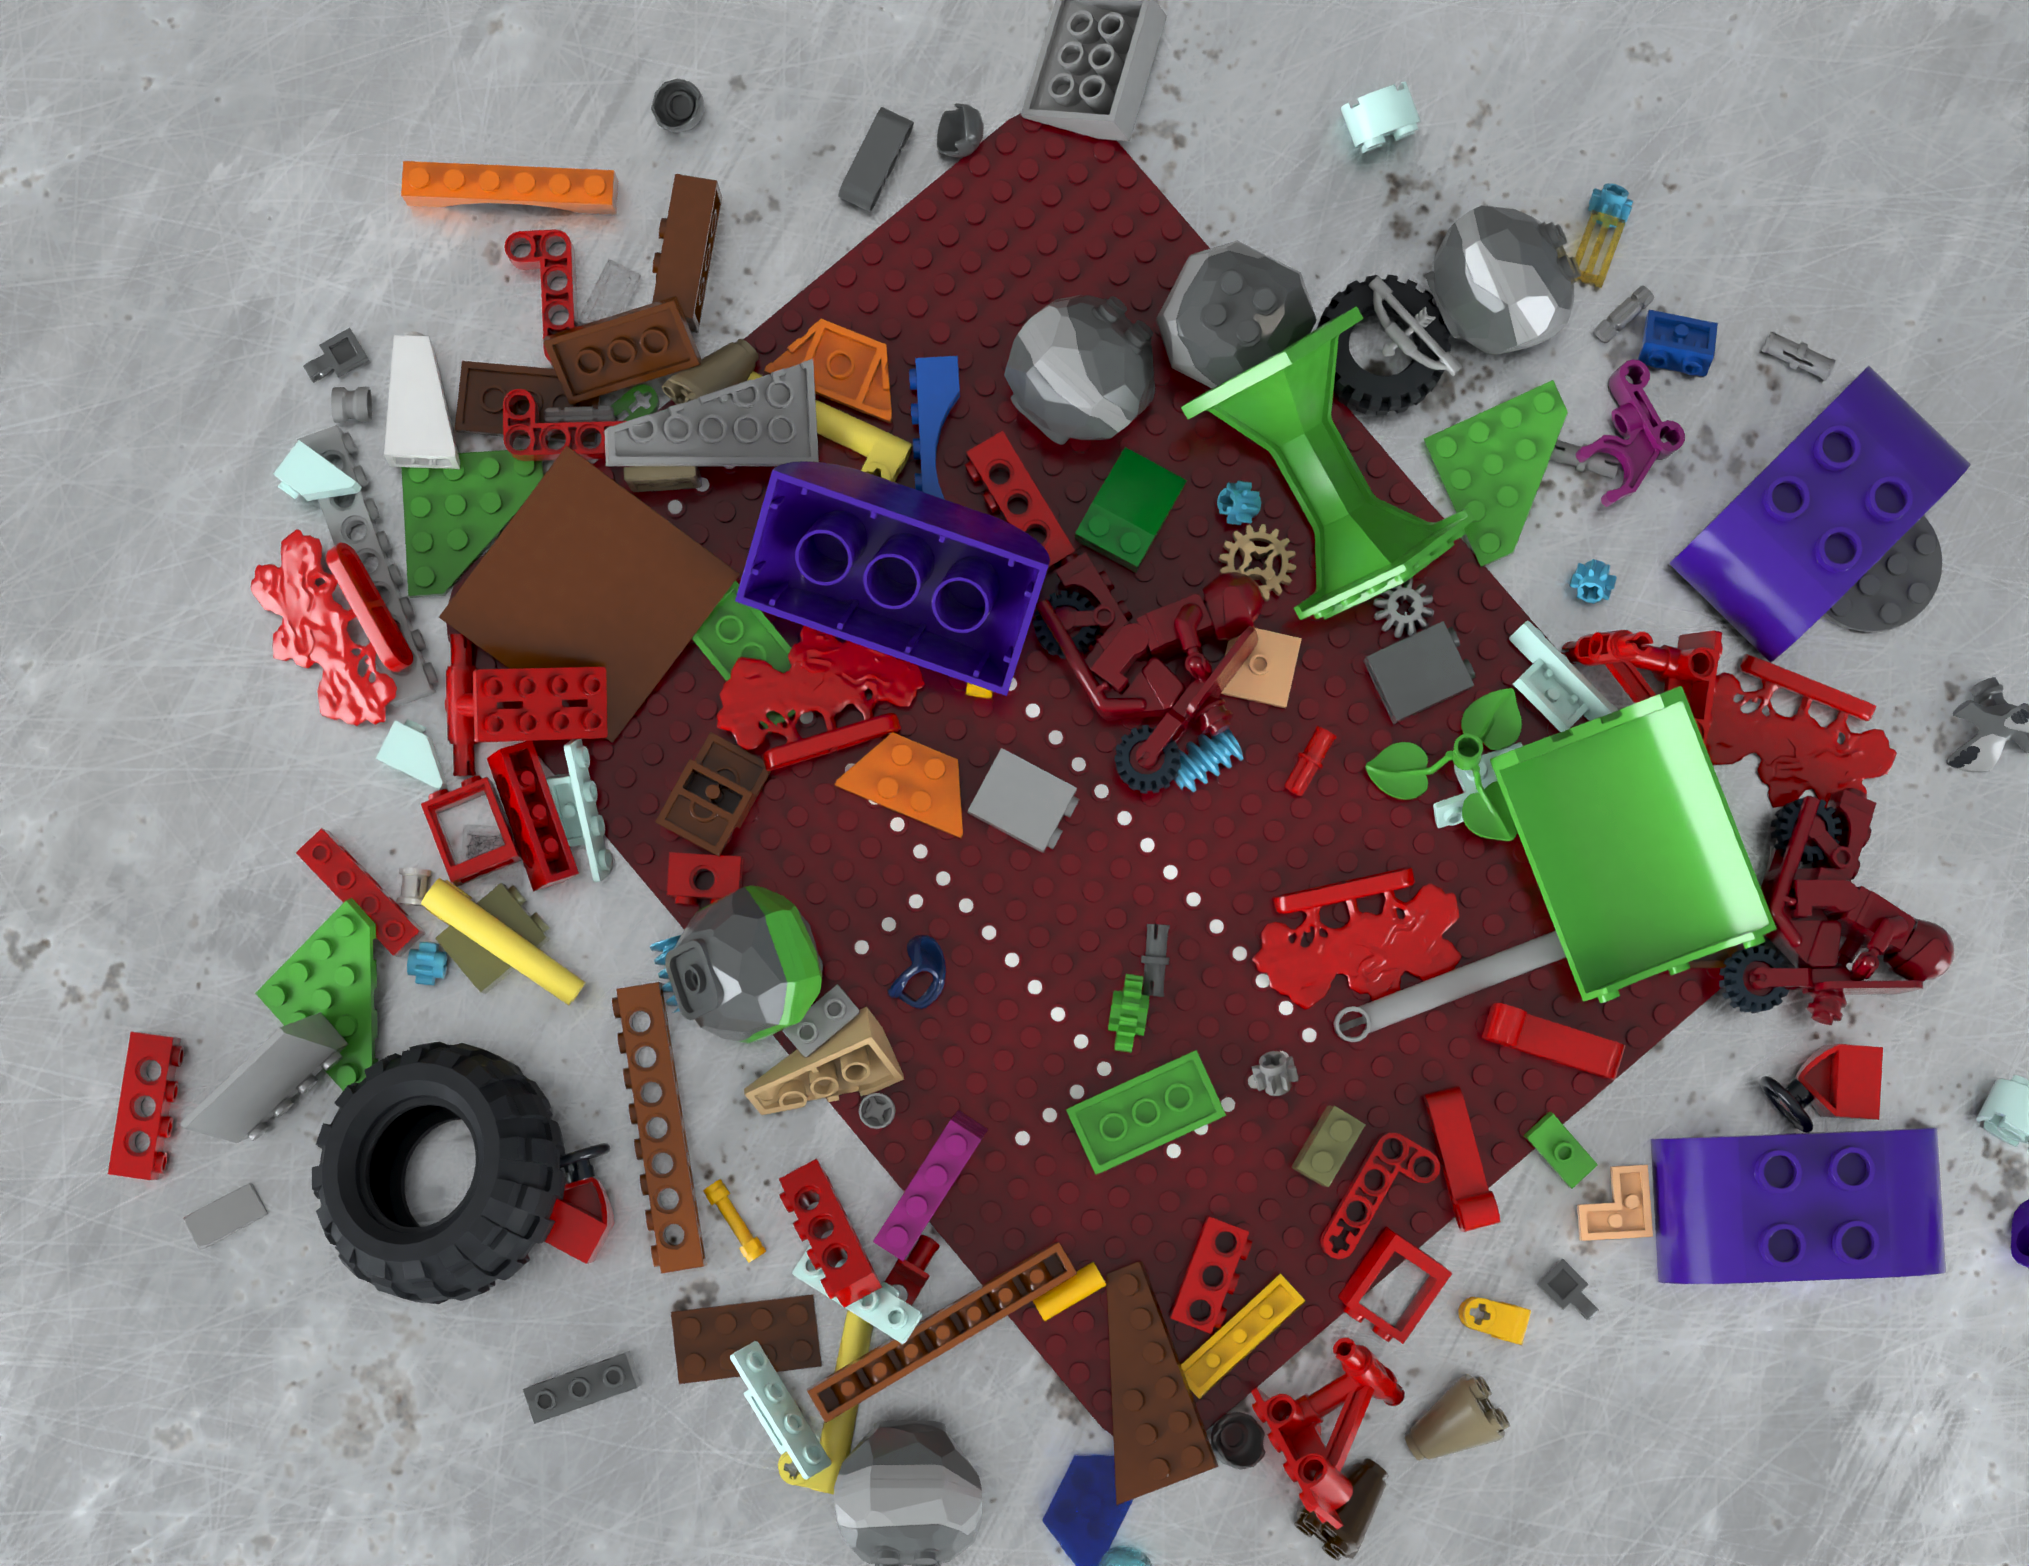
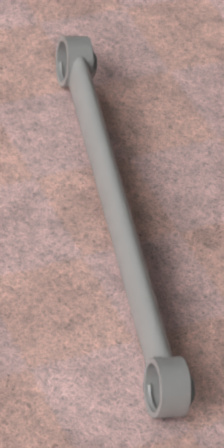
M1553 931L1359 1007H1346L1335 1016L1334 1029L1338 1037L1344 1041H1361L1368 1033L1565 958L1566 955L1557 932ZM1354 1011L1362 1014L1359 1018L1339 1025L1340 1019L1347 1012ZM1364 1023L1366 1024L1363 1033L1357 1037H1346L1342 1034L1345 1030Z

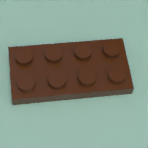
M676 296L546 336L543 340L569 405L700 365L702 361Z
M462 361L455 431L459 433L503 436V401L507 393L514 389H524L533 396L539 407V423H545L544 415L547 408L559 407L561 410H564L565 407L593 406L594 409H598L601 403V396L569 405L555 369ZM517 401L512 409L513 414L524 415L527 413L530 407L529 401ZM559 433L554 434L549 441L566 442V436ZM597 433L588 434L584 439V444L596 445ZM523 434L516 438L530 439V436Z
M814 1294L671 1312L679 1384L741 1377L731 1361L730 1355L754 1341L760 1344L776 1372L822 1366Z

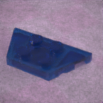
M1074 1454L1042 1518L1043 1523L1075 1566H1101L1134 1500L1116 1505L1114 1454Z

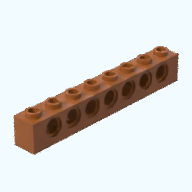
M655 982L616 989L617 997L612 998V1006L615 1019L621 1018L623 1032L617 1033L620 1053H626L628 1068H623L626 1089H632L634 1103L629 1104L630 1120L632 1125L638 1124L640 1138L634 1139L637 1160H643L645 1174H640L641 1190L643 1196L649 1195L651 1209L645 1210L648 1231L655 1232L657 1244L651 1246L654 1267L660 1266L662 1274L704 1267L707 1264L664 992L662 990L663 986L662 983ZM638 1012H646L651 1020L649 1028L644 1032H637L632 1025V1019ZM644 1047H651L656 1053V1061L652 1066L645 1068L638 1062V1053ZM650 1082H656L662 1090L660 1099L655 1103L648 1102L643 1095L644 1087ZM656 1117L664 1119L667 1123V1132L661 1138H655L649 1132V1124ZM660 1153H667L673 1160V1167L666 1174L658 1172L654 1165L655 1158ZM667 1188L675 1190L679 1197L678 1204L673 1209L663 1207L660 1202V1195ZM671 1224H677L684 1230V1239L678 1245L671 1244L666 1239V1229Z
M1054 1242L920 1321L904 1344L892 1338L807 1388V1392L824 1422L827 1423L1075 1276L1077 1272L1060 1243Z

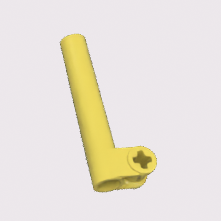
M753 371L747 381L762 377V375ZM815 400L817 433L867 457L861 471L895 482L907 463L913 444Z
M441 878L435 881L421 902V905L449 926H453L568 1006L571 1005L584 987L585 981L471 900L472 897L460 888Z
M847 1310L834 1372L869 1352L873 1325ZM859 1404L829 1422L823 1423L820 1444L831 1460V1465L805 1480L798 1470L795 1476H791L789 1469L784 1467L785 1463H792L788 1452L780 1456L778 1470L781 1478L786 1483L834 1494V1485L842 1463L851 1451Z

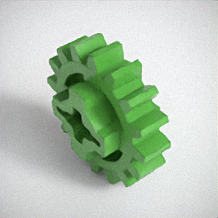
M1126 973L1123 992L1116 990L1113 992L1108 1030L1116 1031L1114 1050L1131 1053L1135 1035L1144 1036L1149 996L1141 995L1143 976Z

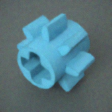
M1607 183L1603 186L1602 191L1596 188L1593 190L1588 211L1594 212L1592 218L1596 223L1606 227H1616L1619 220L1627 222L1632 210L1633 200L1627 199L1629 192L1622 186Z
M1228 482L1227 488L1220 492L1217 506L1220 514L1228 515L1227 523L1241 525L1242 522L1252 523V518L1259 513L1261 509L1260 493L1251 491V482Z
M1592 559L1585 565L1578 563L1576 572L1572 576L1570 587L1578 588V599L1581 598L1585 602L1595 604L1602 598L1609 600L1611 590L1615 587L1617 576L1609 575V564L1606 565L1602 561Z
M420 942L419 949H410L407 974L416 976V984L435 986L436 978H445L448 960L447 952L439 951V944Z

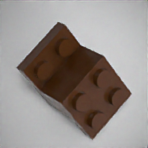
M710 732L695 761L689 759L655 822L720 857L735 828H741L771 771L766 770L763 760Z

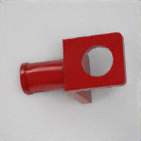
M922 1234L907 1259L904 1261L898 1259L884 1281L891 1286H903L908 1294L905 1302L911 1306L930 1277L924 1271L940 1247L932 1238Z

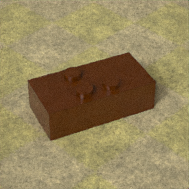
M675 174L668 217L661 219L659 227V239H663L661 253H655L652 272L656 273V284L652 303L676 296L690 331L699 333L722 204V194L717 180Z

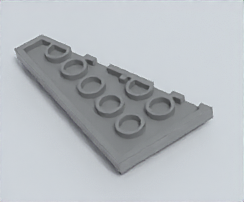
M813 359L604 430L606 466H779L790 462H819Z

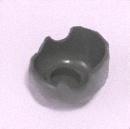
M674 79L664 82L655 92L651 111L660 127L680 133L693 129L701 121L704 114V100L699 89L692 82Z
M956 103L954 107L958 109L945 111L942 114L938 126L937 146L939 152L943 155L966 157L978 148L983 138L984 123L977 109L968 104Z
M1242 1412L1225 1414L1212 1429L1211 1447L1221 1463L1239 1470L1251 1468L1266 1453L1263 1446L1265 1432L1251 1415Z

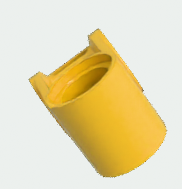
M1479 1297L1466 1298L1461 1302L1458 1308V1316L1464 1326L1490 1334L1494 1338L1519 1345L1523 1344L1531 1310ZM1479 1306V1310L1484 1312L1483 1319L1477 1318L1475 1321V1317L1470 1315L1471 1308L1476 1309Z

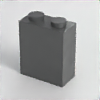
M1444 621L1379 650L1363 660L1393 725L1461 694L1474 686L1472 679L1476 678L1473 667L1467 658L1462 660L1456 648L1460 646L1459 638L1453 627L1447 628Z

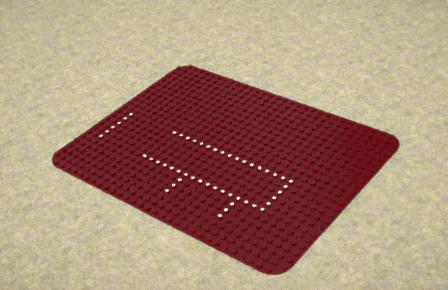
M1020 113L1007 120L984 139L971 155L963 157L744 338L743 340L748 342L759 355V360L755 363L754 372L762 376L767 375L764 372L765 367L787 351V347L794 341L802 338L808 332V329L820 319L884 343L887 346L892 409L891 423L815 394V400L913 444V438H920L919 424L912 425L911 403H918L917 390H910L909 369L916 368L915 358L958 356L960 398L949 412L941 429L936 456L938 483L944 499L1004 521L998 510L993 513L991 512L982 496L987 491L980 480L975 483L973 482L964 464L969 462L966 457L967 451L1003 431L1075 549V554L1077 553L1080 556L1086 552L1098 573L1105 570L1115 587L1110 593L1116 603L1123 600L1133 616L1128 621L1129 624H1138L1136 618L1199 593L1202 600H1205L1202 588L1220 575V569L1227 566V563L1219 561V557L1221 554H1229L1223 545L1226 541L1235 543L1233 533L1236 530L1244 536L1246 535L1247 525H1251L1253 531L1258 532L1260 526L1265 524L1267 534H1271L1272 531L1278 529L1277 539L1279 541L1286 538L1290 540L1285 550L1295 551V557L1288 560V563L1296 565L1295 572H1286V575L1292 581L1289 585L1279 584L1282 589V593L1279 596L1273 591L1269 592V600H1263L1261 612L1253 623L1255 628L1302 638L1287 707L1281 708L1220 694L1218 697L1226 702L1225 709L1231 710L1233 713V717L1229 720L1231 724L1229 730L1239 743L1244 759L1240 761L1231 755V768H1227L1222 763H1219V776L1214 775L1208 770L1206 772L1207 784L1196 778L1194 780L1195 792H1192L1185 786L1181 790L1174 780L1170 782L1168 788H1160L1157 793L1147 791V794L1137 789L1134 791L1127 783L1123 782L1117 771L1115 763L1117 744L1122 742L1121 737L1124 734L1129 735L1131 733V729L1135 727L1137 730L1142 729V725H1149L1150 728H1154L1164 716L1116 721L1103 719L1098 714L1067 660L1061 659L1059 655L1055 654L1053 656L1041 646L1033 625V621L1036 619L1034 615L1035 607L1007 696L996 692L992 693V698L967 695V682L918 665L925 685L923 688L917 689L916 697L912 700L910 706L900 707L888 701H878L872 710L874 717L886 713H895L901 729L895 732L896 734L958 759L963 827L961 838L835 786L836 780L887 737L884 736L772 770L741 828H735L721 855L741 856L743 858L742 888L751 885L759 886L784 896L797 907L804 919L809 923L818 955L823 964L821 990L813 1004L838 984L859 1010L867 1007L883 1027L904 1075V1080L875 1092L885 1094L893 1101L896 1112L891 1124L885 1128L874 1129L862 1122L859 1116V1106L868 1095L860 1096V1091L839 1095L838 1101L829 1103L899 1187L905 1192L949 1121L958 1110L988 1129L929 1221L982 1285L1054 1242L1060 1243L1075 1271L1094 1262L1106 1284V1274L1142 1261L1180 1364H1182L1220 1330L1214 1327L1212 1333L1209 1334L1169 1317L1206 1217L1210 1216L1249 1231L1247 1239L1253 1241L1246 1261L1241 1259L1238 1261L1234 1273L1239 1274L1240 1277L1233 1295L1226 1293L1222 1307L1227 1308V1312L1221 1328L1280 1274L1306 1302L1200 1399L1191 1391L1205 1431H1207L1223 1415L1227 1414L1249 1395L1251 1390L1263 1383L1344 1313L1343 1310L1346 1305L1338 1296L1386 1227H1389L1420 1248L1455 1218L1441 1163L1439 1175L1429 1183L1415 1182L1398 1172L1350 1256L1344 1259H1335L1324 1253L1321 1248L1320 1239L1322 1233L1375 1140L1380 1135L1391 1132L1401 1134L1432 1152L1440 1162L1425 1107V1094L1456 1086L1460 1087L1487 1186L1490 1188L1535 1149L1524 1137V1134L1549 1111L1564 1124L1614 1081L1482 1039L1493 1003L1513 1006L1527 1011V1014L1625 1045L1616 1076L1618 1078L1722 988L1719 986V981L1724 980V976L1719 975L1722 968H1689L1674 975H1670L1669 971L1666 970L1619 989L1620 996L1612 1000L1600 1003L1597 997L1583 1002L1565 957L1368 1033L1364 1039L1357 1042L1344 1041L1338 1037L1334 1029L1335 1016L1340 1010L1351 1006L1359 1007L1372 1001L1368 993L1360 994L1349 987L1348 976L1337 974L1331 982V987L1326 996L1309 1009L1300 1007L1292 1002L1288 995L1280 994L1277 990L1270 987L1268 974L1258 971L1256 964L1252 961V958L1262 949L1261 932L1267 924L1272 922L1284 923L1289 928L1295 930L1307 917V914L1303 911L1288 914L1277 913L1273 897L1399 868L1412 867L1415 878L1412 886L1394 890L1395 897L1405 903L1413 900L1419 890L1430 883L1440 887L1445 894H1456L1459 918L1442 935L1443 939L1452 942L1457 951L1461 953V960L1455 966V969L1556 931L1518 833L1513 840L1502 841L1474 834L1468 829L1464 821L1453 826L1437 827L1433 805L1436 802L1464 793L1455 774L1453 760L1448 761L1435 773L1426 775L1428 788L1423 795L1407 800L1392 797L1380 790L1366 771V764L1373 760L1385 748L1399 742L1414 743L1422 748L1428 757L1427 768L1433 766L1446 755L1447 751H1453L1456 739L1464 734L1461 729V721L1469 705L1486 694L1502 689L1512 688L1514 690L1522 719L1521 733L1514 744L1521 742L1522 746L1560 733L1513 685L1533 663L1509 640V637L1526 621L1531 622L1537 629L1539 628L1485 566H1480L1476 555L1461 538L1453 541L1455 544L1453 547L1411 577L1413 579L1411 589L1416 590L1420 584H1424L1426 588L1420 594L1421 598L1427 595L1433 597L1431 603L1423 606L1434 610L1432 617H1423L1428 624L1425 629L1444 621L1447 628L1453 627L1460 641V646L1456 648L1462 660L1467 658L1475 672L1476 678L1472 679L1474 686L1461 694L1393 725L1363 660L1379 650L1410 637L1407 634L1406 628H1403L1400 638L1394 635L1396 628L1394 625L1386 632L1382 630L1383 625L1388 620L1386 618L1375 620V613L1384 609L1373 605L1376 598H1384L1381 594L1326 620L1324 617L1316 619L1314 614L1300 620L1294 607L1312 595L1316 590L1315 534L1276 461L1269 451L1211 412L1203 411L1187 419L1181 409L1183 405L1212 388L1171 368L1156 319L1189 255L1210 249L1209 246L1117 140L1097 139L1025 119ZM1078 295H1091L1102 299H1109L1111 296H1114L1126 306L1127 311L1124 314L1132 323L1135 324L1137 320H1140L1153 331L1151 345L1155 381L1154 399L1128 426L1110 439L1079 440L1070 438L1065 444H1057L1023 415L1011 401V396L1014 393L1004 374L1014 339L1032 316L1056 299ZM1333 391L1332 420L1373 494L1380 500L1427 522H1438L1444 519L1351 410L1338 401L1339 397ZM671 399L656 412L665 410L676 404ZM817 433L819 462L862 470L867 457ZM1125 447L1187 480L1137 573L1074 540L1080 523ZM912 448L907 463L899 473L895 483L915 489V473L922 472L921 459L914 460ZM598 459L592 464L740 573L736 579L740 585L771 473L777 466H697L702 477V487L633 492L624 480V467L634 466H606V459ZM997 468L990 473L989 477L992 482L1003 484L1008 481L1010 475L1005 469ZM1228 482H1251V491L1260 493L1261 509L1257 516L1252 518V523L1242 522L1241 525L1227 523L1228 515L1219 513L1217 506L1218 496L1224 488H1227ZM1015 498L1008 503L1007 507L1013 514H1022L1027 510L1028 504L1021 498ZM1032 528L1027 532L1040 544L1046 539L1045 532L1039 528ZM1252 541L1255 546L1267 547L1270 545L1263 541ZM1237 550L1234 556L1235 570L1243 563L1239 550ZM484 555L475 561L454 585L449 602ZM1268 555L1258 560L1252 556V562L1247 571L1255 567L1264 570L1263 564ZM1280 556L1272 564V569L1275 571L1276 576L1279 575L1281 569ZM1060 566L1046 573L1037 604L1043 599L1049 600V595L1052 593L1060 595L1061 591H1066L1055 571ZM1254 580L1258 586L1263 585L1260 580ZM1080 594L1082 598L1086 597L1090 601V604L1094 606V609H1096L1099 606L1094 600H1092L1088 596ZM1397 600L1396 602L1399 604V607L1396 611L1401 615L1407 612V615H1411L1408 611L1411 604L1406 600L1401 604L1400 600ZM761 611L791 648L794 644L801 641L800 632L803 625ZM447 624L448 641L450 642L449 634L461 633ZM1415 625L1416 633L1423 631V629ZM1101 634L1096 635V643L1094 644V646L1090 645L1088 647L1089 651L1086 654H1083V652H1081V655L1084 658V660L1088 657V655L1097 645V639L1102 637ZM1216 635L1201 642L1202 653L1210 662L1212 673L1225 657L1228 644L1227 640L1218 641ZM836 637V639H837L838 641H841V642H845V641H846V640H844V639H841V638ZM692 639L613 743L606 738L582 739V744L588 749L590 756L588 771L590 780L594 781L597 787L596 807L598 815L603 817L605 823L604 835L684 930L695 913L711 904V900L697 899L696 905L675 904L674 897L667 896L669 852L715 854L664 828L655 821L689 759L695 761L710 732L742 748L737 744L736 738L731 731L717 728L718 719L716 715L723 708L719 694L726 680ZM472 642V665H476V669H509ZM1183 651L1162 662L1183 682L1187 689L1191 684L1192 675L1185 667L1186 657ZM870 689L865 690L866 700L868 701L872 698L873 694ZM847 704L841 712L836 713L834 720L837 728L862 721L864 716L854 704ZM818 711L802 714L795 726L802 738L827 731L823 714ZM1582 715L1572 727L1586 723L1589 720ZM1200 721L1196 725L1189 722L1187 729L1176 743L1178 749L1187 755L1186 744L1191 741L1200 747L1198 736L1202 734L1200 730L1202 724ZM759 722V727H760L761 729H765V728L762 726V724ZM1320 726L1333 733L1337 738L1333 741L1321 762L1323 768L1317 769L1302 796L1295 795L1285 788V783L1300 759L1297 756L1298 753L1304 752L1316 727ZM1210 732L1204 734L1210 739H1212ZM767 733L762 744L756 749L746 751L763 760L762 755L765 751L786 744L787 738L778 733ZM572 739L533 741L537 755L555 776L569 774L564 745ZM1483 743L1482 755L1496 751L1488 748ZM1001 748L1077 788L1074 796L1080 800L1070 818L1063 815L1057 827L1063 830L1054 849L1047 846L1044 853H1041L968 814V809ZM710 871L700 872L696 877L697 888L700 890L710 889L715 881L713 873ZM1384 893L1357 898L1358 910L1363 913L1368 912L1379 915L1383 912L1386 898ZM1346 901L1325 905L1320 908V922L1327 927L1333 929L1341 928L1347 925L1350 920ZM1396 908L1398 917L1404 919V910ZM1147 924L1170 925L1166 957H1169L1170 960L1169 965L1165 966L1164 997L1149 996L1144 1036L1135 1035L1132 1052L1114 1050L1116 1031L1108 1030L1114 990L1123 992L1126 973L1144 977L1145 963H1141L1142 955L1145 956ZM1313 926L1310 927V933H1305L1304 931L1300 943L1302 947L1306 948L1312 943L1315 937ZM1320 928V936L1327 937L1328 933L1325 929ZM1296 933L1289 935L1290 943L1295 942L1297 938ZM916 935L932 937L940 946L946 965L945 983L941 994L931 1005L923 1009L912 1007L899 997L892 998L887 992L894 981L911 966L912 961L907 953V943ZM1743 943L1737 945V951L1745 949ZM927 971L915 974L909 979L903 991L917 1001L930 987L933 981L932 974ZM1405 971L1401 976L1400 988L1403 990L1421 983L1423 980ZM1354 1011L1347 1012L1340 1019L1339 1025L1359 1018L1362 1014ZM1364 1023L1345 1030L1342 1034L1346 1037H1357L1363 1033L1366 1024ZM783 1030L773 1034L789 1055L797 1050ZM1197 1050L1226 1116L1095 1175L1066 1109ZM1271 1051H1279L1286 1058L1292 1056L1294 1066L1297 1069L1298 1081L1291 1082V1089L1280 1096L1269 1095L1265 1092V1089L1259 1091L1253 1076L1252 1066L1260 1065V1057ZM1336 1106L1366 1125L1330 1186L1324 1187L1294 1170L1291 1166L1326 1107ZM1389 1138L1383 1143L1382 1152L1384 1156L1388 1159H1394L1399 1155L1400 1144L1397 1140ZM1424 1156L1417 1158L1413 1165L1414 1172L1419 1177L1427 1176L1432 1168L1430 1160ZM1372 1169L1366 1173L1364 1183L1368 1189L1376 1190L1382 1185L1383 1177L1378 1170ZM1353 1201L1347 1206L1346 1214L1351 1221H1359L1363 1218L1365 1208L1360 1201ZM1341 1219L1337 1223V1226L1344 1227L1338 1237L1332 1235L1329 1239L1333 1244L1331 1249L1333 1252L1337 1248L1345 1249L1347 1244L1343 1241V1236L1347 1230L1351 1231L1354 1235L1357 1229L1346 1225ZM1221 1232L1216 1237L1215 1245L1219 1251L1228 1252L1233 1249L1235 1238L1230 1232ZM1394 1251L1367 1292L1405 1261L1406 1258ZM1215 1265L1208 1266L1202 1275L1204 1283L1209 1286L1219 1284L1222 1280L1221 1269ZM1107 1285L1047 1321L1043 1320L1033 1301L1008 1315L1029 1342L1097 1423L1113 1436ZM1196 1300L1190 1306V1315L1194 1319L1201 1320L1209 1314L1210 1307L1205 1300Z

